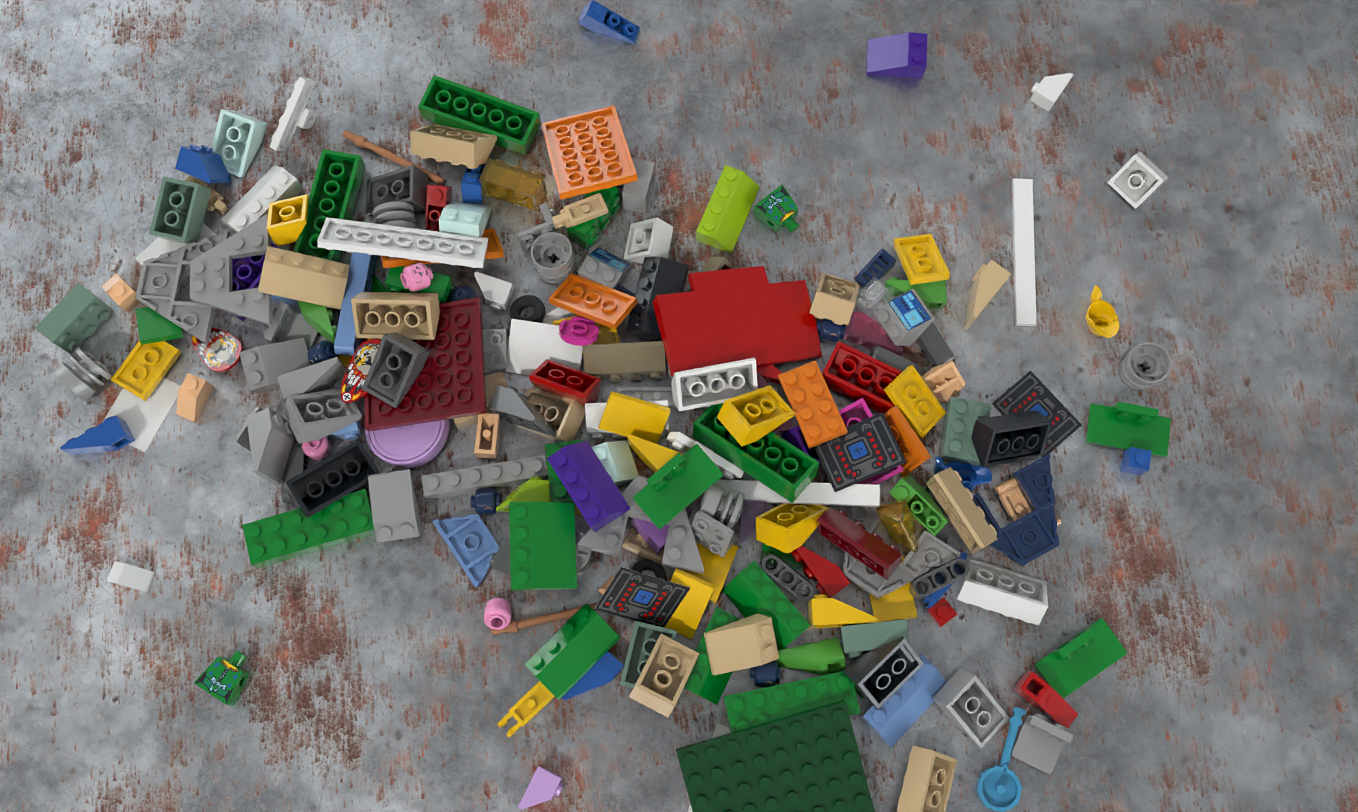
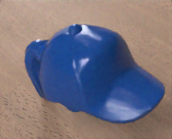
M935 457L934 475L951 467L953 471L959 473L962 485L965 489H969L970 492H973L977 485L992 481V474L987 467L983 468L981 465L963 464L956 461L945 464L942 458Z

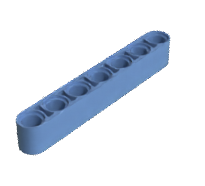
M352 252L334 342L336 355L353 356L362 343V338H356L351 299L360 292H371L373 284L371 275L375 274L378 255Z

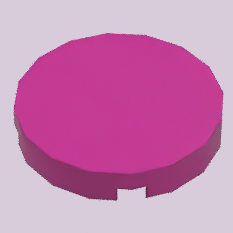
M576 316L572 317V320L567 321L565 319L560 323L559 336L563 341L572 345H590L596 342L599 337V326H596L595 322L590 319Z

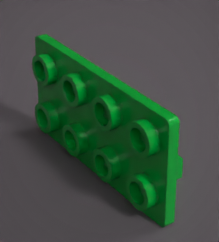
M1117 402L1111 407L1092 403L1089 406L1085 441L1123 450L1134 447L1152 451L1151 455L1166 457L1168 455L1171 419L1158 416L1159 409L1123 402Z
M695 444L682 456L678 453L646 480L648 485L633 496V499L656 527L662 529L721 479L723 473L702 448Z
M1100 618L1036 662L1035 667L1044 680L1064 699L1125 656L1127 651L1106 622Z

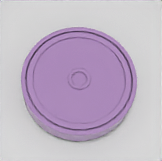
M449 419L369 432L365 430L366 439L371 450L387 464L397 468H415L428 463L442 450L449 434Z

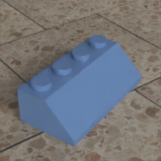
M918 654L924 665L879 709L870 704L859 716L890 748L895 745L934 702L932 697L946 684L937 668L922 654Z

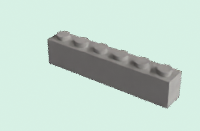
M541 455L422 476L424 497L428 500L475 493L477 489L481 488L499 489L521 485L524 481H528L530 477H542V480H548L546 456Z

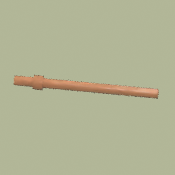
M347 130L343 132V137L355 142L356 146L360 148L365 147L403 167L415 165L428 174L429 180L439 185H445L446 179L368 141L366 137L356 135Z
M598 602L588 604L594 611H598L595 610V607L598 604ZM583 606L519 621L514 619L510 621L506 628L500 630L491 629L492 635L505 632L514 633L518 632V629L570 618Z

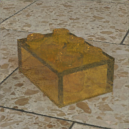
M488 158L480 176L485 195L539 213V205L543 204L547 195L544 176L536 171H526L517 165H508L499 159L493 160Z

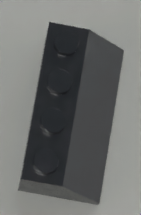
M663 257L644 258L634 296L637 298V304L630 312L626 331L638 339L662 340L652 302L656 295L683 293L689 270L688 265Z
M1035 410L976 419L971 439L980 465L984 468L1042 457L1052 420Z
M357 440L287 480L283 488L294 505L309 518L367 484L368 475L381 473L360 440Z

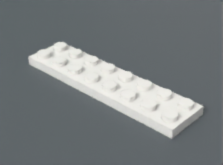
M326 217L317 243L319 248H326L328 250L335 249L392 258L398 257L432 263L438 262L483 268L488 238Z

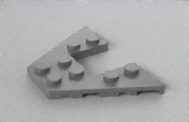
M268 214L190 261L191 300L272 326L271 294L258 292V288L232 291V259L266 254L267 246L271 247V236L266 229Z
M225 230L223 234L212 238H203L200 242H193L182 246L178 251L167 252L157 258L143 261L135 298L205 344H208L215 308L197 302L178 301L185 267H190V261L229 238L231 233Z
M636 476L622 492V496L631 509L597 532L590 529L578 543V548L620 556L628 517L652 522L633 499V496L648 485L646 481L648 478ZM684 509L666 524L669 526L661 565L703 574V564L686 509Z
M881 501L880 507L851 506L850 520L860 522L865 526V530L872 534L886 516L890 507ZM925 530L904 561L898 565L888 580L846 552L843 573L851 582L879 599L959 558L961 553Z

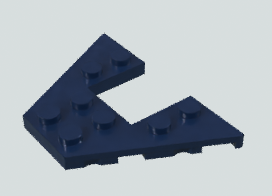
M1050 454L1012 474L1034 511L1002 529L979 493L973 495L972 500L976 506L983 510L985 514L984 519L997 532L996 537L998 540L989 544V546L1021 567L1059 546Z

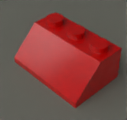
M546 359L529 375V380L535 388L543 392L575 399L584 407L585 403H595L598 400L601 378Z

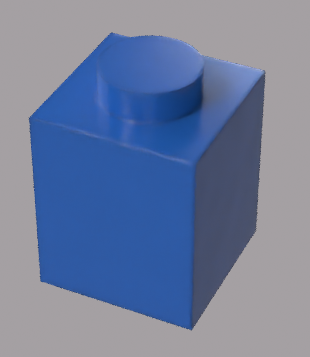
M1134 447L1122 452L1120 472L1138 476L1145 474L1150 469L1152 451Z

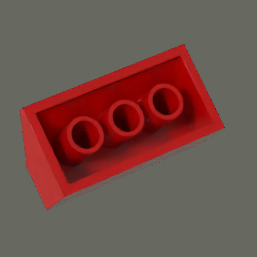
M838 341L822 372V376L829 389L854 401L863 398L869 408L885 414L895 405L884 389L902 371Z

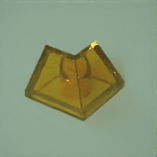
M906 500L877 507L875 510L891 540L914 553L919 551L914 515Z

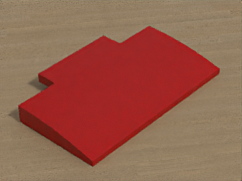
M764 266L690 273L688 279L692 292L656 295L652 302L671 377L674 376L675 372L750 358L756 359V366L822 357L815 317L809 313L812 304L805 280L769 283Z

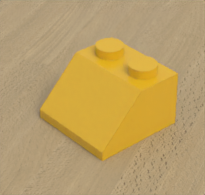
M307 194L269 203L266 229L276 246L296 242L307 223L309 200Z

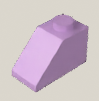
M538 766L518 808L522 810L551 800L555 795L559 796L564 787V784L561 783L563 777L542 766Z

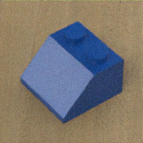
M190 144V147L181 146L175 169L208 183L231 182L220 154L213 152V148L206 145H201L200 147Z

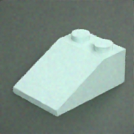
M221 109L212 151L220 154L228 173L244 178L263 141L267 122L234 110Z
M454 200L443 208L439 218V230L444 233L482 237L492 205L463 203V201Z

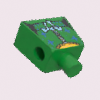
M783 184L754 206L753 214L775 232L786 227L792 234L800 227L794 220L798 215L799 209Z
M236 650L230 660L222 656L217 657L195 680L194 684L224 704L234 706L249 676V672L241 667L248 656Z

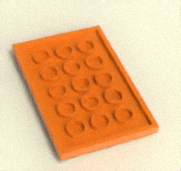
M614 105L541 123L560 200L638 181Z

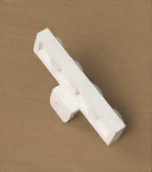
M299 77L295 82L294 91L287 101L285 112L279 119V126L271 139L270 148L275 151H287L297 126L303 129H309L313 126L317 113L305 108L316 83L312 79Z
M680 432L669 433L667 440L673 443L672 446L674 448L688 451L695 444H698L721 470L723 477L729 480L742 477L743 470L715 454L708 447Z

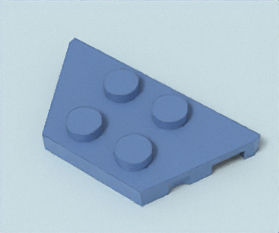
M472 514L465 517L458 516L451 517V519L432 521L475 588H478L491 567L490 560L493 553H497L500 548L480 516Z

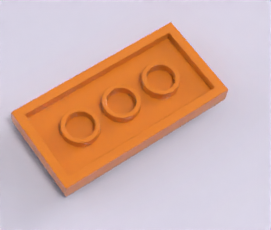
M573 273L548 298L551 305L612 329H616L637 304L636 297Z
M816 360L778 375L790 407L795 412L794 416L808 448L847 434V428Z

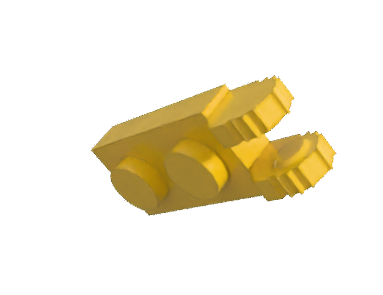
M539 681L508 710L509 713L497 725L501 728L514 717L518 723L508 730L506 735L510 738L537 715L555 696Z

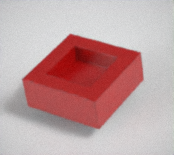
M942 598L926 610L939 628L958 615L945 598Z

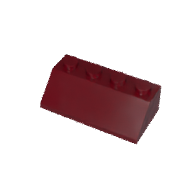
M830 508L816 520L818 533L886 580L889 579L902 561L901 551L892 544L890 546L887 545L878 534L869 533L865 530L866 528L858 521L853 522L840 509Z

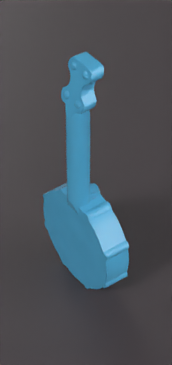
M1018 707L1012 709L1014 714L1009 718L1010 727L1000 765H993L980 772L975 788L983 806L999 812L1008 811L1018 805L1021 789L1023 788L1014 771L1008 769L1018 727L1023 723L1021 717L1026 714V710Z

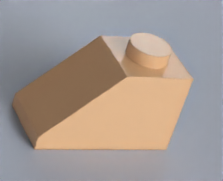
M117 273L101 286L128 313L141 303L135 298L136 291Z
M187 373L178 390L176 414L196 423L214 386L202 378Z
M480 414L478 415L474 453L477 458L498 460L500 415Z

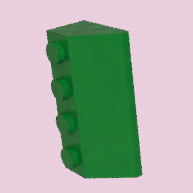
M755 560L721 590L745 618L757 613L771 617L777 650L787 647L811 626Z
M586 603L525 665L560 700L621 637Z
M716 607L704 633L741 619ZM703 634L696 649V652L699 653L698 658L683 689L717 705L733 671L712 675Z

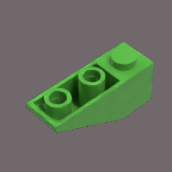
M891 278L886 280L883 285L884 291L897 297L914 289L928 309H943L947 303L945 280L911 285L909 280Z
M298 300L304 320L334 345L337 328L336 325H331V321H334L331 309L327 310L326 306Z
M910 474L902 477L890 490L889 493L934 536L949 522L928 492Z
M838 637L778 650L779 659H776L779 667L821 675L845 671V657Z

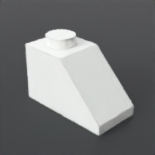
M1066 73L1047 76L1040 83L1036 82L1030 91L1033 93L1030 101L1049 112L1068 85L1073 74Z
M475 271L474 276L489 307L495 311H507L515 291L513 283Z

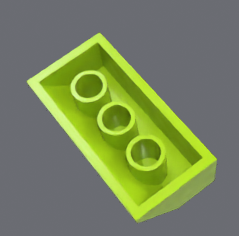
M725 165L697 228L696 241L732 254L760 189V186L744 171Z

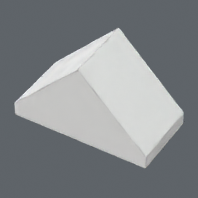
M114 561L107 581L148 593L155 572Z

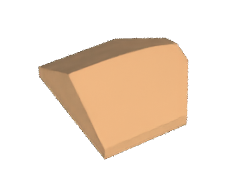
M953 361L935 366L922 376V379L939 403H946L950 397H956L966 384Z

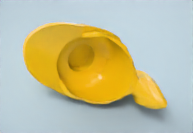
M1095 285L1090 295V306L1087 310L1086 321L1094 335L1111 338L1119 331V319L1113 306L1102 300L1101 289Z

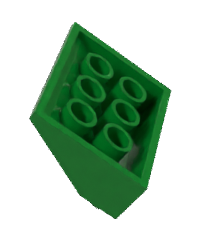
M509 502L512 592L577 589L574 503Z

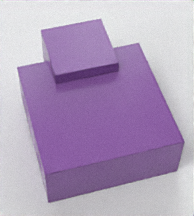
M690 506L685 508L688 518L693 511ZM632 518L630 524L656 554L665 549L668 525L658 529L653 522Z

